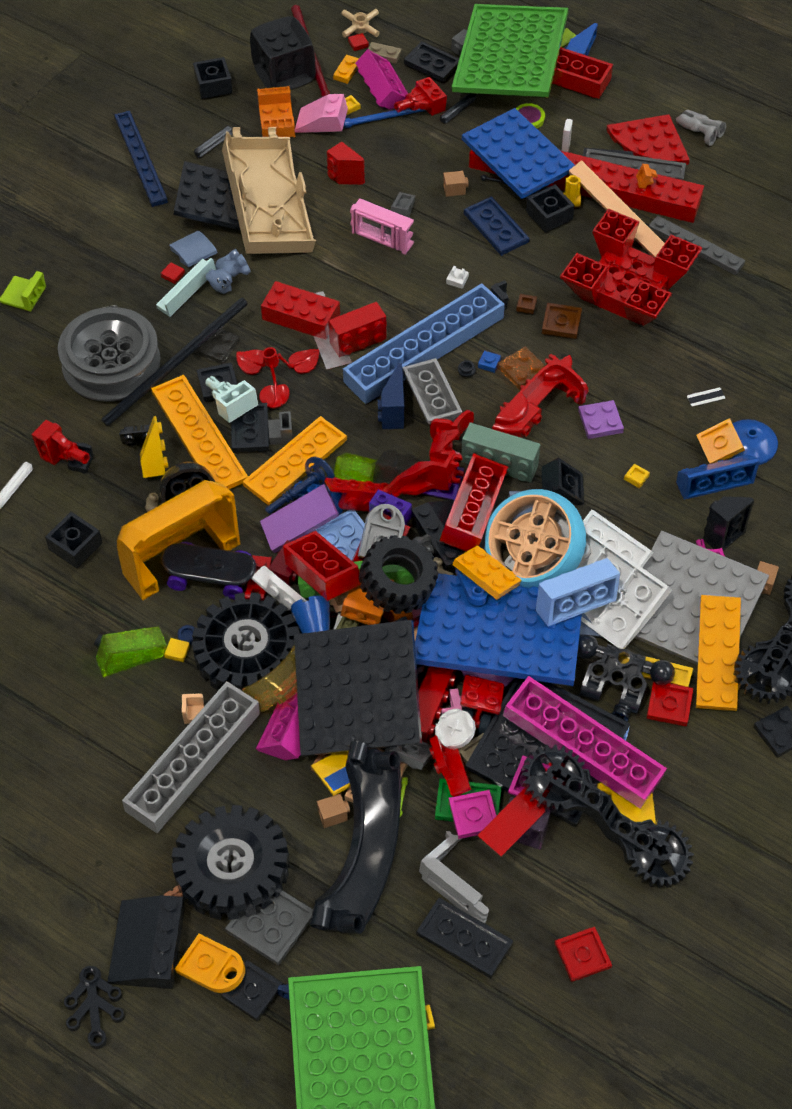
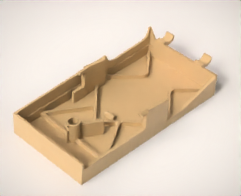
M233 127V137L230 136L229 132H226L222 152L246 254L313 252L316 239L312 235L303 199L304 194L307 193L302 172H299L296 180L290 137H278L276 135V127L268 128L269 137H242L240 127Z

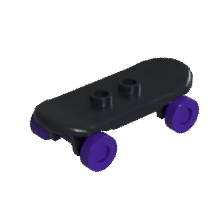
M189 542L168 546L162 553L161 558L164 569L171 575L167 581V585L171 589L177 591L185 590L187 586L186 579L225 585L223 590L224 596H228L229 599L235 600L234 594L243 593L242 584L248 582L256 572L255 560L248 552H234L196 546Z

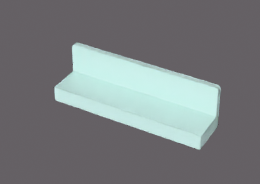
M210 258L208 261L202 259L156 304L157 309L171 317L207 281L205 275L211 269L216 270L213 259Z

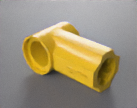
M570 175L566 178L565 192L563 193L575 205L574 207H580L581 180L576 175Z

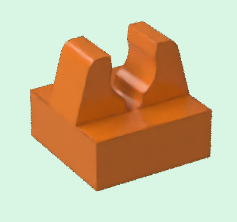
M642 164L636 175L639 188H646L647 185H652L654 183L652 177L657 178L656 170L651 169L649 164Z

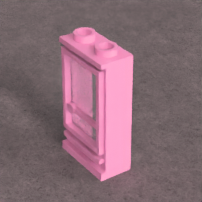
M360 198L356 204L352 205L350 209V224L353 234L356 232V234L400 250L402 254L406 255L414 244V241L410 240L413 232L408 231L414 223L413 219Z

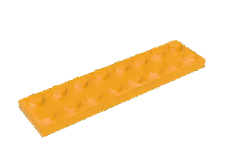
M182 375L151 388L152 394L193 461L206 467L213 475L215 482L223 484L228 489L243 484V481L248 477L186 377Z

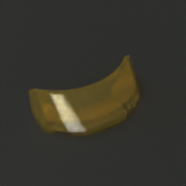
M295 645L286 658L273 671L241 690L259 702L260 711L269 710L275 703L280 705L297 693Z

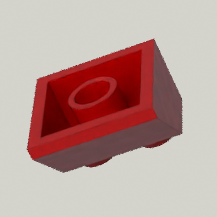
M343 142L327 151V174L330 179L338 184L363 185L365 183L364 159Z

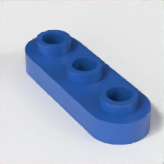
M456 568V574L469 603L476 606L485 604L488 593Z

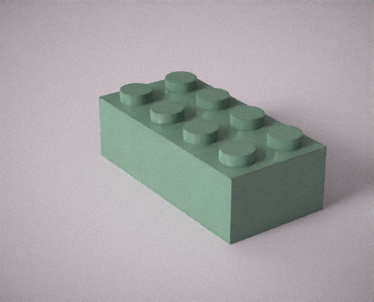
M469 423L462 439L461 461L469 465L474 453L508 466L505 476L531 483L538 468L540 444Z

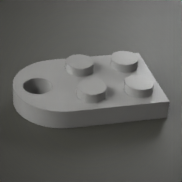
M381 504L374 507L368 513L358 557L364 558L372 544L376 541L379 542L381 538L387 537L389 539L392 535H397L398 538L403 536L405 521L399 509L390 504ZM384 509L390 510L392 514L390 520L383 517Z

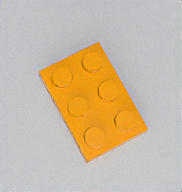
M478 545L455 558L452 564L496 600L518 587L522 581Z

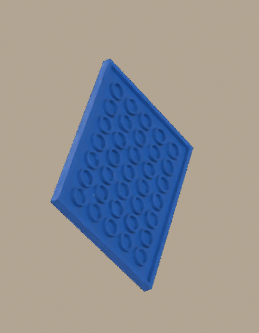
M438 573L436 585L421 609L415 640L416 664L519 679H527L530 676L536 681L573 686L582 614L547 626L536 612L538 587L536 586L527 588L519 585L498 600L488 593L485 604L480 606L472 605L464 593L458 576Z

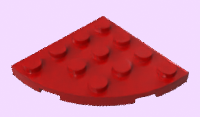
M669 114L607 125L606 130L612 140L620 144L624 151H632L634 156L689 164L690 159Z

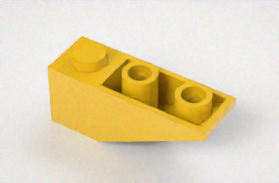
M156 416L152 419L140 452L143 478L164 475L166 473L165 468H169L167 457H163L162 451L166 450L164 439L160 440L159 436L160 433H163L161 422H157Z

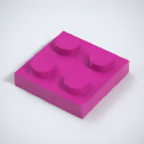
M490 790L449 798L448 802L458 839L478 835L496 817Z

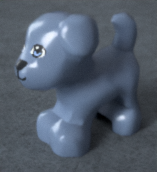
M234 249L228 255L218 259L215 264L216 270L211 269L205 277L215 291L224 294L232 290V277L240 273L248 275L251 273V270L243 255H239L237 249Z

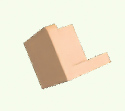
M182 694L184 724H190L204 708L203 694Z

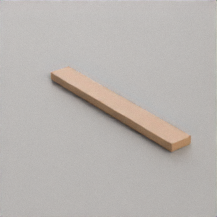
M582 160L571 168L569 174L579 177L581 186L606 211L611 209L640 221L635 240L651 256L656 257L665 243Z

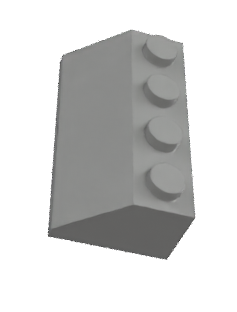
M436 358L402 367L428 424H431L433 419H448L454 422L462 414L457 399Z

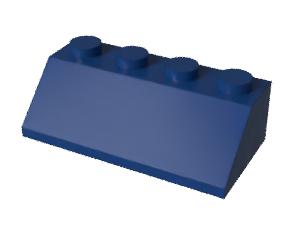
M746 455L742 457L737 456L725 461L720 460L708 465L703 464L691 469L686 468L678 471L676 483L684 500L753 484L760 461L756 457Z

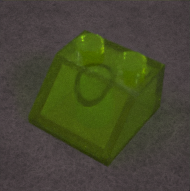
M345 452L337 457L334 475L342 480L354 479L361 482H374L381 461Z

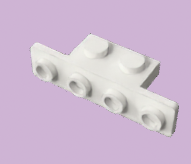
M262 566L252 577L255 583L279 603L284 604L290 612L291 605L300 599L303 602L307 601L266 566Z

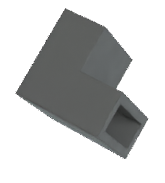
M279 412V419L268 420L270 445L288 444L292 440L291 412Z

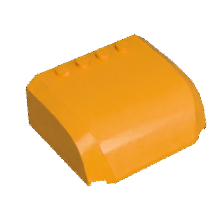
M204 480L121 527L117 538V549L122 573L142 600L159 592L156 578L143 562L163 552L168 546L179 543L203 528L222 550L230 551L240 545L235 497L226 486L218 482Z

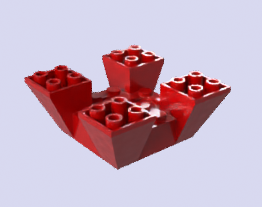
M608 209L593 229V235L602 257L601 260L597 262L576 253L560 275V278L580 299L644 326L657 318L671 297L672 293L668 292V290L687 273L702 251V247L670 235L656 257L632 248L640 221Z

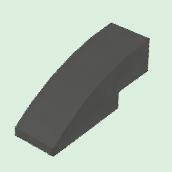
M399 192L391 206V211L409 218L416 195ZM386 226L385 233L391 234V228Z

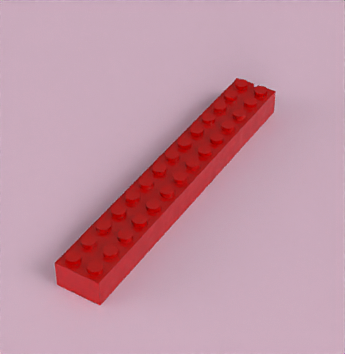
M471 149L469 153V168L496 174ZM561 151L574 165L582 160L628 207L694 223L702 200L704 185L657 174V178L652 177L654 181L652 185H647L646 188H639L636 178L638 169ZM570 174L546 187L556 185L560 190L565 191L566 178ZM580 186V194L582 196L593 198L582 186Z

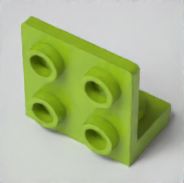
M36 271L30 280L14 276L2 294L0 303L31 312L46 288L43 273Z

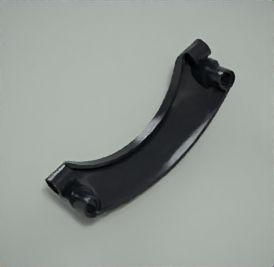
M351 741L345 768L351 786L354 806L352 842L340 875L333 885L315 900L310 926L326 931L361 934L365 930L380 900L395 854L400 821L401 773L400 756L396 751L381 752L378 749H369V745L364 742Z

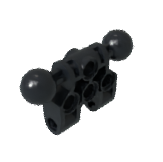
M591 635L579 636L578 657L582 659H590L594 656L602 658L589 664L580 690V696L599 702L604 687L610 685L615 689L623 690L619 704L628 706L631 709V713L637 715L647 689V683L642 672L650 674L651 679L658 685L669 684L675 677L674 666L666 660L651 663L646 661V656L631 652L628 649H622L610 644L607 647L598 645V641ZM621 656H627L630 660L623 664L618 659ZM595 668H602L604 673L596 676L593 671ZM615 674H620L623 679L620 682H615L612 680V677ZM633 681H640L642 686L638 689L631 686Z

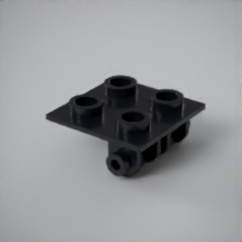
M140 425V431H138L137 426H135V431L133 426L120 429L119 436L122 444L133 446L138 442H144L150 425H144L145 430H143V425Z

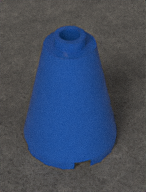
M311 596L309 601L303 602L300 599L291 605V612L302 634L330 630L329 600L327 601L322 596Z

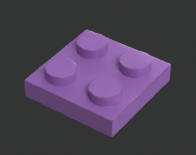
M614 400L579 406L578 412L588 439L623 433L624 427Z

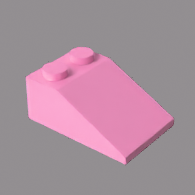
M328 94L302 107L296 123L295 133L342 131L348 110L344 94Z

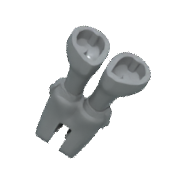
M685 110L676 118V123L693 132L701 131L704 133V141L708 146H712L716 137H722L726 130L725 122L709 119L706 115L691 110Z

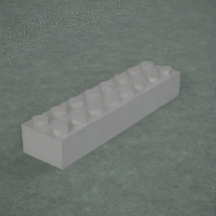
M226 681L122 800L125 812L155 833H158L260 714L259 702Z

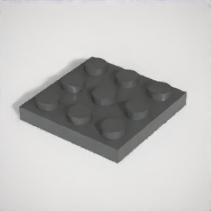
M284 891L277 898L271 896L272 904L264 910L260 905L255 906L257 913L246 917L244 911L239 912V919L231 920L225 928L226 933L278 966L309 925L313 909Z

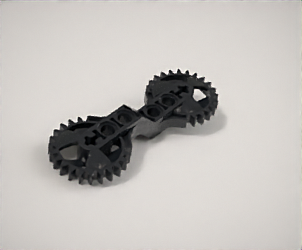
M792 576L791 579L787 580L783 591L785 592L783 599H785L784 606L788 611L789 620L781 626L777 635L771 640L756 642L754 648L749 645L748 650L743 649L734 665L733 675L736 676L735 682L740 683L738 688H745L744 695L751 693V700L759 697V703L763 699H766L767 704L770 703L771 699L778 703L779 697L785 701L787 695L792 696ZM756 674L757 682L749 684L747 679ZM765 686H771V692H766Z
M554 744L550 750V747L546 745L544 750L538 747L536 753L532 751L529 755L530 758H526L524 762L526 765H523L521 771L524 773L521 774L520 779L525 780L521 787H528L524 794L532 795L530 802L537 800V807L544 804L545 811L549 807H552L553 813L557 811L558 807L562 813L580 810L593 818L603 834L621 847L625 863L633 864L629 870H636L637 872L634 877L636 878L641 875L642 883L649 880L650 887L656 882L658 888H661L663 883L669 888L672 883L677 885L679 880L682 881L686 877L685 874L690 872L689 867L693 864V861L690 859L694 853L688 852L692 845H686L685 842L689 839L688 837H681L683 830L676 832V825L670 828L668 821L664 825H661L660 819L655 824L652 819L634 822L621 814L609 795L593 785L589 769H582L585 762L578 763L577 761L580 756H571L573 753L572 749L566 753L565 746L558 750L557 745ZM544 756L552 764L547 771H545L540 760ZM566 759V765L564 767L561 766L563 760ZM569 787H574L577 792H572ZM547 789L549 793L547 794L546 798H544L542 794ZM587 798L593 799L595 804L590 803ZM619 828H623L626 834L621 833ZM668 834L671 835L669 840L666 842L665 839L667 838ZM637 839L642 840L644 845H640ZM667 860L675 875L669 876L662 868ZM652 865L653 868H652L651 872L648 873L647 871H648L649 867Z

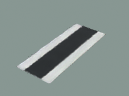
M719 387L687 395L691 406L725 399V396Z

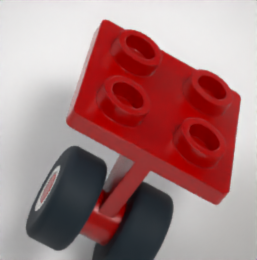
M465 675L460 705L469 707L464 708L463 711L468 712L475 721L477 735L479 736L486 731L491 722L490 713L500 714L504 684Z

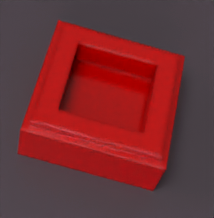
M363 33L348 37V42L354 51L369 47V43Z
M170 262L161 272V277L176 284L185 274V269Z

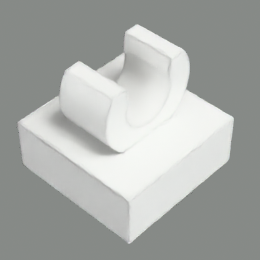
M453 266L446 279V284L462 289L469 277V272L463 268L460 270Z

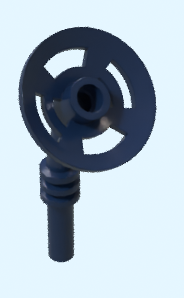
M310 457L305 462V472L308 478L293 489L290 488L289 491H285L286 494L283 493L282 497L265 508L266 511L270 514L286 502L289 503L290 500H293V497L297 498L300 492L313 483L323 485L326 484L324 482L326 478H335L329 464L319 457ZM320 466L325 470L328 476H325V473L322 469H320Z

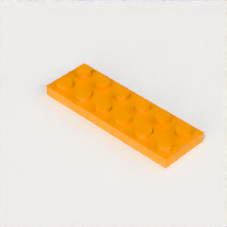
M320 416L243 481V486L269 506L279 499L283 493H286L285 491H288L306 476L305 462L310 457L326 459L347 441V435Z
M701 595L696 708L737 711L738 683L735 682L736 676L733 673L735 670L734 665L739 655L741 598Z

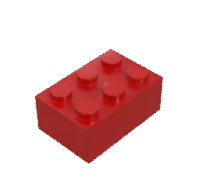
M377 301L329 320L330 344L338 357L350 355L355 351L386 340V315Z

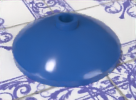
M749 419L732 423L745 451L730 457L731 459L737 456L750 455L758 458L760 461L759 465L774 457L778 448V440L776 434L769 426Z

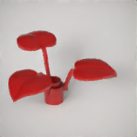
M268 347L263 351H237L236 357L240 369L246 374H257L260 372L261 367L265 366L271 369L274 386L264 387L259 397L260 401L267 403L269 408H278L287 402L290 395L287 385H277L274 368L278 366L279 359L289 368H294L295 372L304 374L311 372L316 367L320 351L319 349H309L296 352L289 357V363L280 353L277 354L276 349L273 347Z

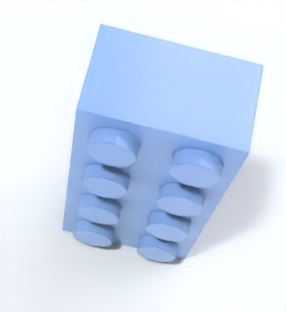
M606 558L561 574L555 578L545 580L539 583L536 612L547 626H551L614 602L617 597L620 572Z

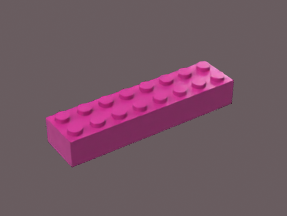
M530 676L527 677L505 706L504 717L545 745H548L551 749L554 744L557 745L558 750L565 746L566 753L572 749L573 753L571 756L579 755L578 763L585 762L582 769H589L591 776L640 809L667 770L666 767Z

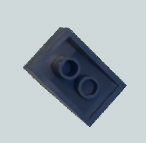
M398 363L381 392V400H378V422H382V429H404L402 363Z

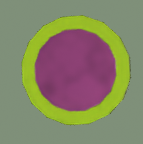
M526 103L516 107L537 129L543 125L545 112L540 106Z

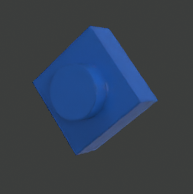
M484 351L479 360L478 368L495 373L501 360V355Z

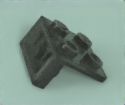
M395 450L384 451L375 464L373 483L390 484L395 477L420 462V459L411 454H399Z

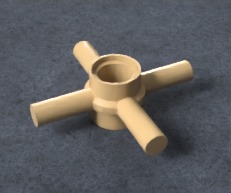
M374 9L367 15L362 12L353 15L347 10H343L342 15L352 21V26L342 32L343 37L346 38L353 32L357 34L369 32L378 37L380 32L369 25V21L379 14L378 10Z

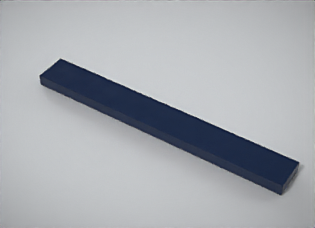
M126 111L114 114L116 123L151 206L155 207L168 203L166 194L131 112Z

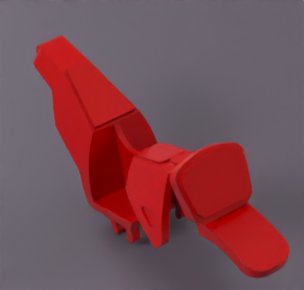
M466 410L454 422L448 419H433L430 424V435L433 440L429 452L430 461L418 462L405 470L384 488V492L395 497L402 493L418 495L431 489L449 491L452 483H460L461 479L456 478V476L463 477L464 472L457 469L459 466L457 461L462 460V455L453 450L452 441L459 440L460 435L468 428L469 423L474 422V413Z

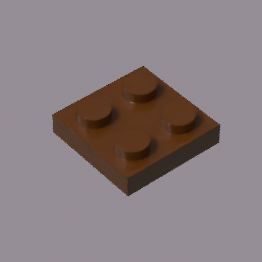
M547 303L542 334L576 339L582 308Z

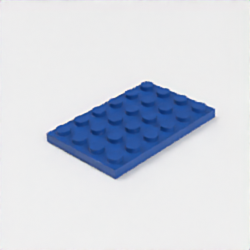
M516 108L462 134V140L521 199L569 174V170L575 166Z

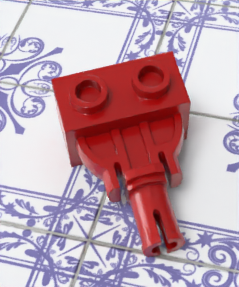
M430 77L416 81V87L412 89L411 93L406 94L404 100L395 102L394 108L398 113L406 109L414 111L417 109L427 110L433 116L445 111L447 95Z
M45 420L31 434L41 459L54 466L61 459L70 461L75 459L83 464L88 463L90 459L89 453L80 450L76 443L69 441L63 436L62 428L57 423Z

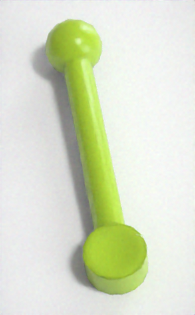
M407 777L402 778L400 817L403 814L401 809L405 788L408 784Z

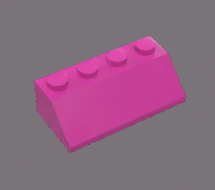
M367 49L356 62L358 72L364 77V82L370 87L371 94L377 99L376 103L382 108L394 109V103L404 100L408 92L389 60Z
M296 681L287 683L256 747L262 753L283 760L297 759L301 755Z

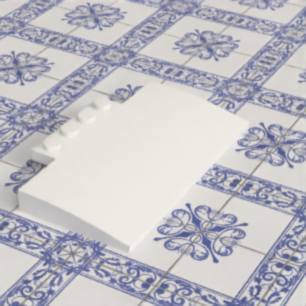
M557 509L554 519L559 524L563 537L569 538L567 519ZM591 509L583 520L586 531V546L578 568L608 558L620 572L616 601L585 612L584 614H586L591 623L581 617V621L616 647L625 649L661 606L672 589L643 569V566L653 554L650 549ZM540 519L537 526L541 525L544 519ZM556 541L550 543L549 549L555 546ZM509 555L504 564L513 571L515 561ZM529 555L525 562H529L532 555ZM557 557L550 565L537 569L536 575L552 568L561 558Z

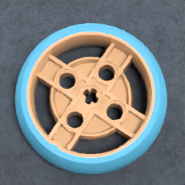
M543 489L521 491L505 499L490 516L484 533V550L506 567L501 554V542L505 543L511 558L515 561L512 572L522 580L520 586L527 588L539 587V583L545 580L555 578L578 568L586 546L585 526L578 510L563 496ZM533 507L532 512L521 515L510 524L511 520L519 513ZM557 509L567 519L569 538L563 537L561 528L554 519ZM544 519V522L537 526L538 521ZM520 532L519 538L514 540L515 534ZM556 541L555 546L549 549L550 543ZM529 555H532L531 560L529 562H525L526 558ZM557 557L561 558L552 568L536 575L537 569L550 565Z

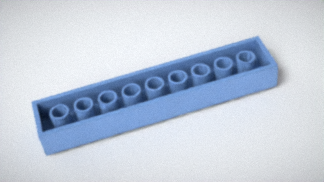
M481 283L344 367L343 382L367 404L381 395L398 363H402V367L435 358L439 359L503 319L505 304ZM403 372V381H404V380L406 379V376H405V374H404V372Z

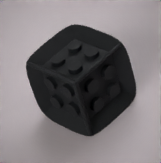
M282 17L261 24L251 30L250 48L252 61L259 78L266 88L289 86L290 90L314 80L316 73L314 47L308 33L295 17Z

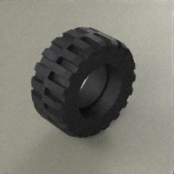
M392 535L389 539L387 537L381 538L379 542L376 541L368 549L359 570L361 590L366 592L365 597L369 601L372 600L374 602L373 605L377 608L379 606L384 608L383 611L390 612L391 610L394 611V614H401L402 611L410 613L413 609L418 610L429 599L438 579L437 562L433 561L434 556L431 552H427L428 548L426 546H421L417 540H410L407 536L398 538L397 535ZM386 565L401 566L411 573L414 583L406 585L395 583L385 575L382 567Z

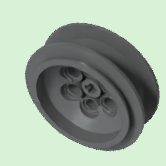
M104 307L88 311L67 325L58 342V355L66 382L75 392L92 400L117 401L125 399L160 367V352L154 327L145 317L126 308Z

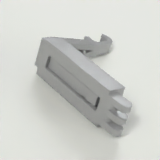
M446 831V840L421 860L419 872L422 874V880L457 908L485 924L489 909L481 903L483 896L440 862L461 840L458 839L457 835Z

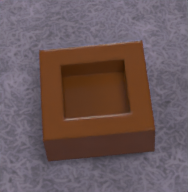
M520 294L516 311L534 314L537 297Z

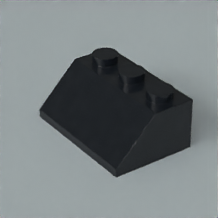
M724 496L719 501H714L709 507L710 512L706 519L707 524L704 528L703 540L713 549L722 548L724 551L746 532L754 499L750 497Z

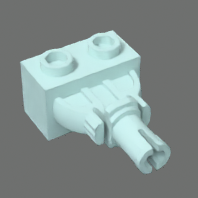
M214 376L206 379V386L213 390L212 395L216 400L218 414L227 422H232L258 405L255 388L245 380L237 385H231L229 382H219Z

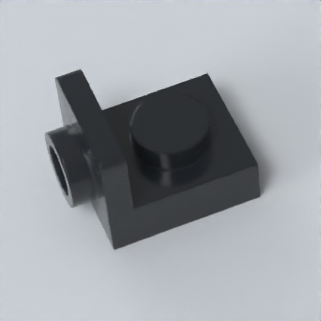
M505 280L494 284L490 289L505 304L504 310L507 309L509 300L506 293L507 282Z
M74 442L80 450L89 453L90 459L86 464L75 459L69 461L68 469L87 473L94 457L92 447L86 443Z

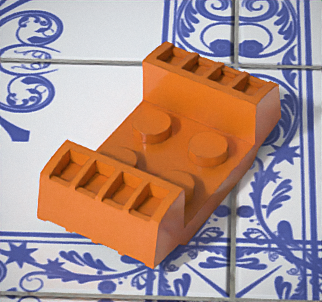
M290 87L257 89L262 137H269V127H276V135L278 137H295Z

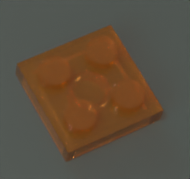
M526 346L498 362L497 368L519 390L521 385H526L527 379L531 380L545 367Z

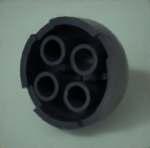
M182 462L172 466L166 471L160 482L159 492L162 503L204 480L215 482L213 475L206 467L195 462Z

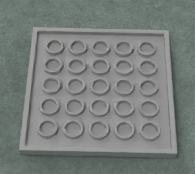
M661 530L651 550L653 554L643 566V569L669 586L672 591L634 638L698 665L701 595L741 598V638L769 575Z

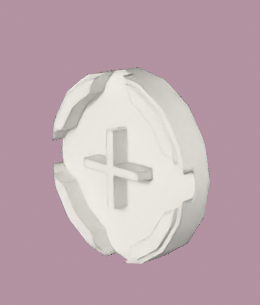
M461 709L448 710L440 716L439 722L435 726V735L438 736L446 748H462L474 736L476 730L475 721L466 711Z

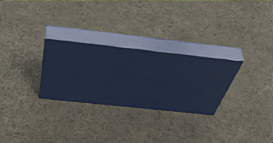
M492 196L464 209L463 214L501 256L529 243L530 238Z

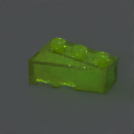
M159 626L105 634L102 636L96 660L102 676L106 677L163 657L167 644Z

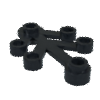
M87 966L79 974L80 983L70 995L65 997L64 1005L68 1010L76 1009L78 1006L77 1000L86 989L88 997L73 1016L66 1020V1025L70 1031H77L80 1028L81 1019L90 1010L92 1031L88 1034V1042L92 1048L100 1049L105 1046L107 1037L105 1032L101 1030L99 1008L108 1013L115 1023L122 1022L125 1014L121 1008L114 1007L98 996L96 987L108 993L109 999L113 1002H117L122 998V992L119 987H113L101 979V972L97 967ZM94 975L93 980H87V977ZM115 991L119 992L118 996H116V997H112V996H111V994H112L113 992H115ZM69 1000L75 1001L73 1005H67ZM120 1012L121 1016L119 1018H115L114 1014ZM71 1021H77L75 1026L69 1025ZM96 1038H102L100 1043H94Z

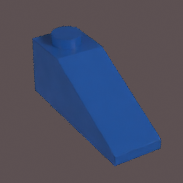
M594 23L572 38L568 46L565 45V49L588 56L597 35L598 24Z

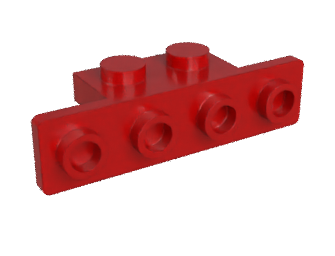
M336 477L326 478L324 481L330 491L342 493L338 503L340 509L369 511V502L379 489L384 492V488L389 485L388 483L361 482L354 479L342 480Z
M434 735L430 738L432 747L429 750L433 759H436L434 767L437 773H442L447 781L451 796L456 797L470 791L471 786L459 749L446 748L438 736Z

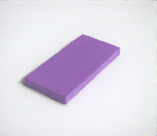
M323 484L260 522L271 551L276 553L281 550L287 540L292 542L337 518L339 514L327 486Z

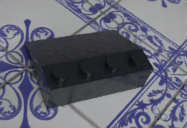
M455 500L427 502L413 508L411 523L419 536L422 537L427 534L431 536V545L434 549L432 555L434 558L442 559L443 563L441 565L444 570L456 575V567L452 565L454 559L467 551L439 541ZM484 534L479 544V547L484 549Z
M160 895L121 901L107 983L173 989L176 973L175 967L177 966L185 914L183 897Z

